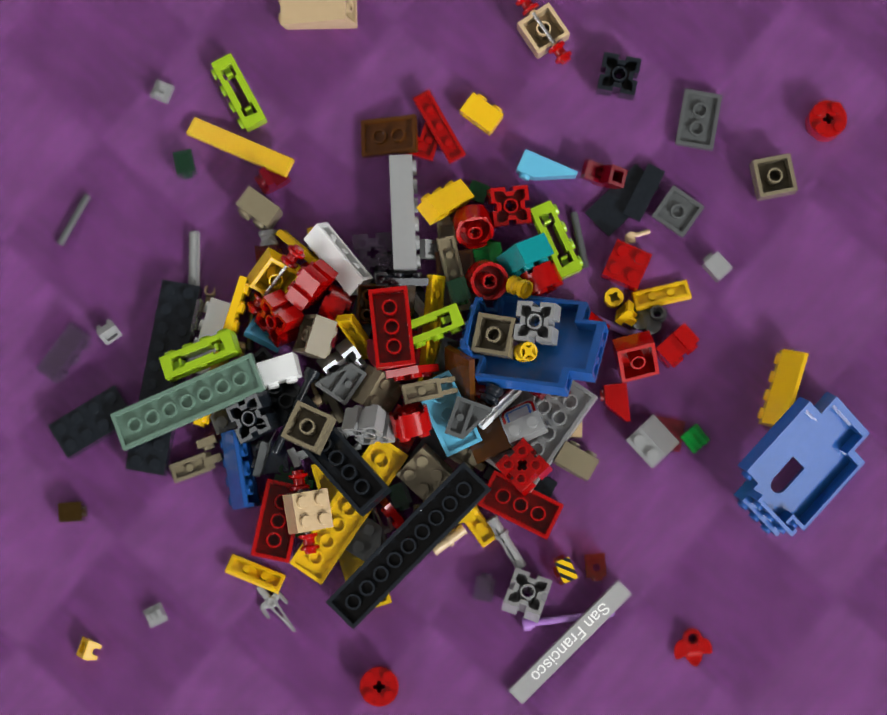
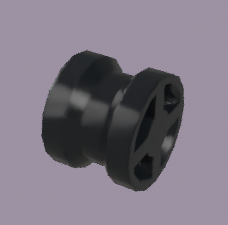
M486 383V390L481 394L480 398L488 404L498 406V399L503 395L504 390L497 385Z

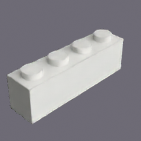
M328 222L317 223L304 238L308 248L318 256L319 260H324L339 273L335 280L340 283L343 291L347 292L349 296L358 295V284H369L374 279Z
M212 297L210 302H206L204 307L206 315L204 320L201 319L198 330H200L198 338L195 337L193 344L199 342L200 338L216 335L217 331L223 329L231 303ZM214 348V349L209 350V351H207V352H205V353H202V354H200V355H197V356H195V357H192V358L188 359L187 362L192 361V360H194V359H197V358H199V357H202V356H204V355H206V354H209V353H211V352H214V353H215L216 350H215V348ZM211 367L199 371L195 374L201 375L203 373H206L210 371Z
M293 352L256 363L264 385L269 390L279 388V384L285 382L287 384L295 383L298 381V378L303 377L298 356Z

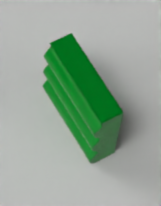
M697 423L680 436L681 440L693 454L710 441Z

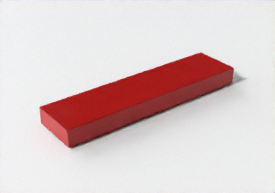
M428 89L412 98L449 165L465 157V151L430 90Z

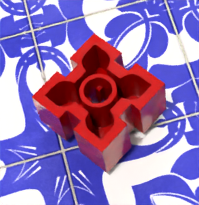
M528 185L512 186L507 192L505 187L487 190L488 205H493L494 210L490 212L494 228L508 226L509 221H513V226L532 223L531 210L525 207V202L529 200ZM507 202H509V205H513L510 211L505 207Z
M322 259L316 262L312 261L307 267L303 266L296 273L298 277L296 281H292L287 287L288 292L285 298L302 312L308 309L311 304L315 305L321 301L327 292V288L333 283L339 273Z
M282 289L263 296L260 304L262 310L258 311L255 318V323L263 332L267 331L269 333L268 338L277 348L296 340L299 332L298 326L301 325L304 314L297 307L292 306L291 302L285 298L286 294Z
M684 322L656 347L657 358L667 369L670 366L675 368L684 360L682 356L685 353L688 356L698 347L696 343L700 339Z
M522 438L512 448L515 453L510 457L505 454L495 466L509 480L513 477L514 479L510 482L526 496L536 486L533 482L538 477L543 480L553 469L540 455L535 458L534 456L537 452ZM523 464H526V470L521 469Z

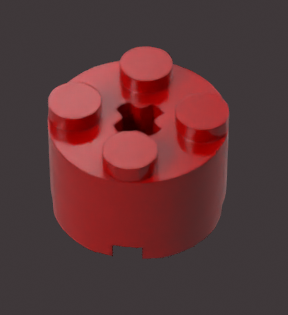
M833 100L820 101L813 106L805 119L806 131L819 142L832 141L845 129L847 113L840 102Z
M471 204L456 209L453 226L457 241L469 249L484 247L490 238L492 239L494 235V227L488 210L482 204Z
M483 259L470 266L465 275L468 289L475 296L482 297L484 300H496L506 292L508 274L501 265ZM486 277H489V278H488V281H489L488 283H485V281H486L485 278H486Z
M553 260L537 265L529 273L526 271L519 276L532 282L531 295L541 296L544 293L549 294L564 285L563 279Z
M331 284L328 289L331 292L327 296L325 295L318 315L335 321L337 315L350 314L348 311L354 305L357 296H349L347 292L343 291L342 287Z
M418 403L409 404L397 408V413L395 414L392 411L389 413L395 438L399 439L400 442H407L412 437L419 436L422 438L430 435L432 423L427 404L422 403L423 407H418Z
M374 666L368 669L360 681L361 696L365 702L372 706L381 707L390 704L396 698L399 691L397 675L386 666ZM378 681L385 685L381 691L374 687Z

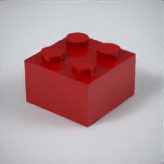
M617 239L601 274V278L635 292L653 254Z
M649 330L612 339L617 372L622 383L660 374L655 342Z

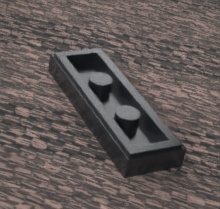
M648 163L623 215L640 223L665 171Z

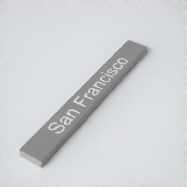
M617 580L508 691L523 704L632 593Z

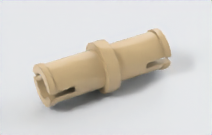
M460 523L432 551L438 556L449 546H454V542L468 534V532Z

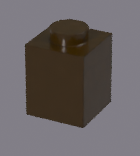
M85 502L58 503L59 523L86 521L85 517H88V506L85 505Z

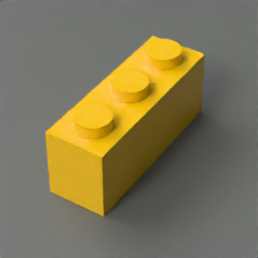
M462 179L455 182L451 180L444 188L440 186L432 194H425L420 199L421 203L416 208L429 225H432L454 213L456 209L466 206L475 196Z

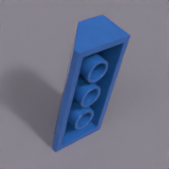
M235 429L221 433L220 446L224 452L223 466L227 471L226 485L230 491L228 500L232 510L261 506L256 476H253L254 468H251L253 462L251 442L240 444Z

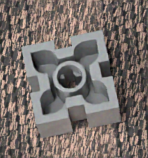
M518 301L516 316L520 318V324H515L513 339L519 343L532 342L534 344L536 339L542 345L557 346L559 330L555 328V322L560 323L561 307L556 303L540 302L539 307L533 301Z
M347 338L335 346L336 351L329 354L326 359L316 360L326 375L350 362L363 371L368 366L361 358L362 356Z
M371 404L365 407L355 405L352 408H345L341 430L349 436L354 435V439L360 444H375V442L395 443L389 413L382 409L380 405Z
M515 568L501 610L514 615L517 614V611L524 613L523 618L538 623L552 585V580L541 576L533 579L530 578V572Z

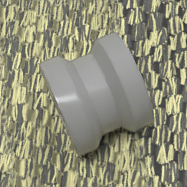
M271 229L258 232L261 238L260 248L279 246V242L276 240L277 235H275L277 230Z

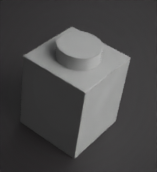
M718 251L715 254L710 252L703 259L705 263L701 266L716 283L733 269Z

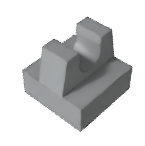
M157 79L150 97L168 105L175 86Z
M420 239V259L436 260L435 252H439L436 240Z
M108 318L106 320L107 324L102 327L100 325L96 326V333L106 345H109L123 335L114 322Z
M294 447L287 450L295 469L303 466L301 460L309 457L304 450L297 452Z
M161 602L143 610L150 628L169 620Z

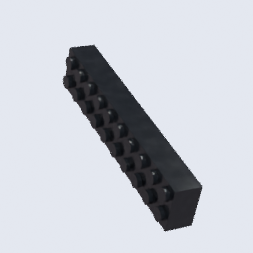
M162 279L139 401L185 382L186 377L175 382L166 380L159 357L164 356V353L167 351L179 350L184 344L193 343L203 292L200 286ZM176 429L129 449L125 469L167 477Z
M264 346L253 354L256 363L275 358ZM285 382L279 384V388L272 390L266 388L265 390L268 391L273 403L270 409L272 413L277 412L282 426L301 388L297 382L292 384ZM306 394L303 403L321 411V409L314 403V401ZM335 425L321 455L301 447L363 517L392 492L390 487Z
M464 461L351 575L326 603L354 630L492 488Z

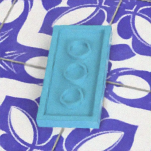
M448 370L431 379L451 377L452 375ZM454 381L441 384L442 391L457 388ZM459 390L455 394L421 402L427 404L432 427L447 457L482 441L477 428L473 429L464 439L445 434L457 396L462 397Z

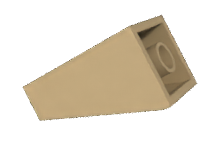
M278 0L281 13L278 15L279 23L287 30L358 28L357 0Z

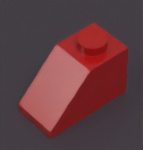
M627 383L603 385L602 390H599L600 401H604V406L625 423L630 422Z

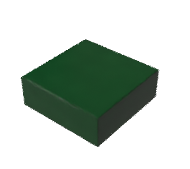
M472 179L469 189L475 197L471 201L483 205L490 186Z

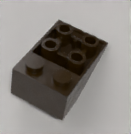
M374 283L358 284L356 318L359 323H371L368 290L396 286L376 285ZM407 286L411 320H413L416 286Z

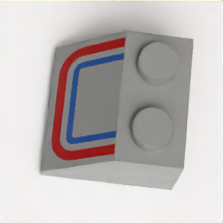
M534 397L506 408L499 415L502 427L512 447L522 438L530 441L549 432Z

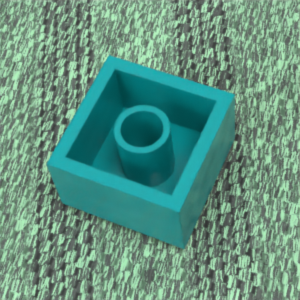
M545 233L514 244L496 258L499 264L506 270L508 277L513 275L520 276L525 271H530L533 267L549 261L548 257L553 255L554 251Z

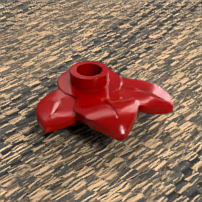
M695 628L686 629L683 632L682 639L676 642L674 646L675 659L686 657L687 661L694 667L700 664L703 654H712L713 652L711 642L702 637L701 633ZM690 634L695 635L694 641H689L688 636Z

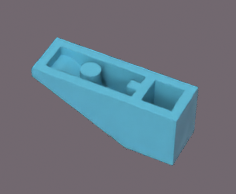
M525 149L516 169V174H519L518 177L525 181H529V179L533 181L575 179L578 173L574 169Z

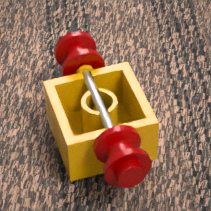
M289 245L287 248L289 253L287 255H282L268 247L247 276L249 287L256 290L254 301L249 300L247 302L248 310L252 314L257 315L258 311L262 310L260 304L263 296L282 289L287 294L289 284L294 280L296 281L298 277L296 273L301 268L296 262L298 259H304L305 257L304 250L299 245Z

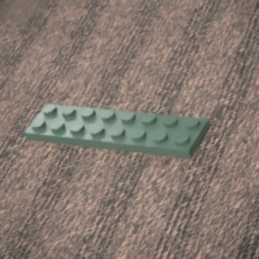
M249 353L114 412L110 416L122 449L127 451L242 401L254 393L265 391L266 387L252 353Z

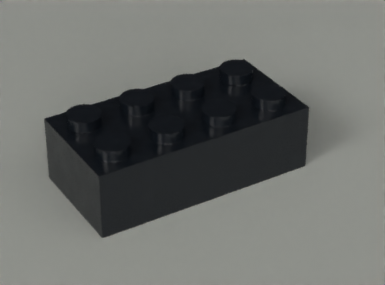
M113 385L52 422L48 427L66 457L73 459L116 433L110 414L128 407L129 404L119 387Z

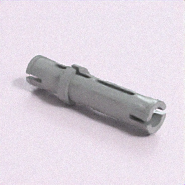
M497 515L487 519L486 522L495 534L494 538L500 542L514 567L523 568L527 563L508 535V529L504 528Z

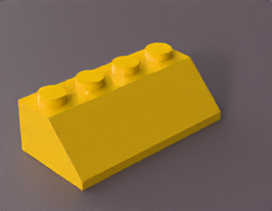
M782 349L779 353L776 352L773 361L776 364L774 371L771 370L768 377L770 386L769 389H765L763 394L765 403L763 408L760 407L757 418L760 419L759 424L773 427L794 404L809 353Z

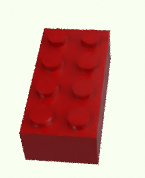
M407 285L369 289L368 297L376 369L383 370L416 366Z
M494 470L488 482L492 490L477 505L547 540L564 504L534 489L531 493L529 492L524 496L510 482L512 479L509 480L504 474Z
M266 479L250 552L251 556L289 563L295 534L288 533L283 495L297 493L299 490L291 491L290 489L294 484Z

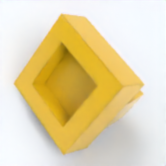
M628 299L616 310L615 322L620 326L625 322L632 327L637 322L635 318L638 314L634 311V303Z
M83 636L76 655L87 661L97 660L98 656L92 654L95 648L101 649L102 645Z

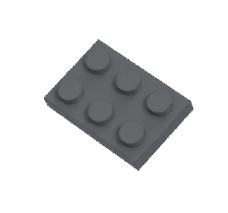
M684 89L675 145L713 151L722 95Z

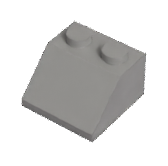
M654 414L625 440L652 469L680 443Z

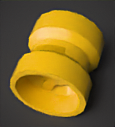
M513 275L506 283V291L509 294L517 295L519 298L526 299L532 293L533 284L527 279Z

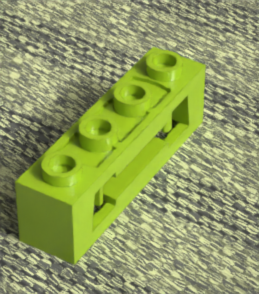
M229 53L212 62L213 69L210 71L215 80H220L222 85L219 88L224 97L228 95L231 101L228 105L232 112H237L240 118L237 121L241 129L246 128L249 133L268 123L232 54ZM232 68L234 69L235 73L237 74V75H235V77H234V75H233V73H232V71H231ZM224 74L228 80L236 78L250 106L244 108L248 116L245 117L242 113L243 108L228 80L224 79ZM251 106H254L257 113L253 112Z
M551 200L531 208L532 222L538 235L545 233L554 251V254L549 259L554 261L562 279L564 280L581 272V266H583L582 259L579 255L576 256L573 250L575 249V244L572 238L568 239L566 232L568 230L564 221H560L558 217L560 212L557 205L552 204ZM551 220L553 222V230L559 240V243L564 251V254H566L560 257L559 260V253L554 245V242L548 232L547 227H545L550 225Z
M456 303L411 320L412 331L438 321V317H441L442 326L452 323L446 327L441 328L440 326L414 336L413 343L415 349L425 346L429 340L433 339L434 342L444 338V334L449 332L453 335L462 331V327H465Z
M225 328L217 331L216 335L200 338L199 342L194 344H184L179 350L167 351L164 353V356L159 357L165 379L175 382L242 354L236 332ZM214 348L216 351H219L216 354L211 352L187 363L186 360H182L184 358L190 359Z

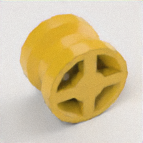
M610 288L604 295V303L609 308L619 307L624 299L622 291L618 288Z
M532 342L517 344L513 351L515 359L519 362L532 361L538 353L537 347Z

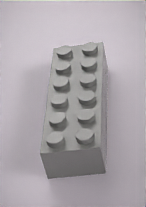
M412 154L389 155L394 272L399 271L404 272V274H411V272H417V269H421L420 254L416 255V250H420L419 235L416 236V232H419V217H415V213H418L416 208L418 206V198H414V194H418L417 179H413V176L417 175L416 160H412Z

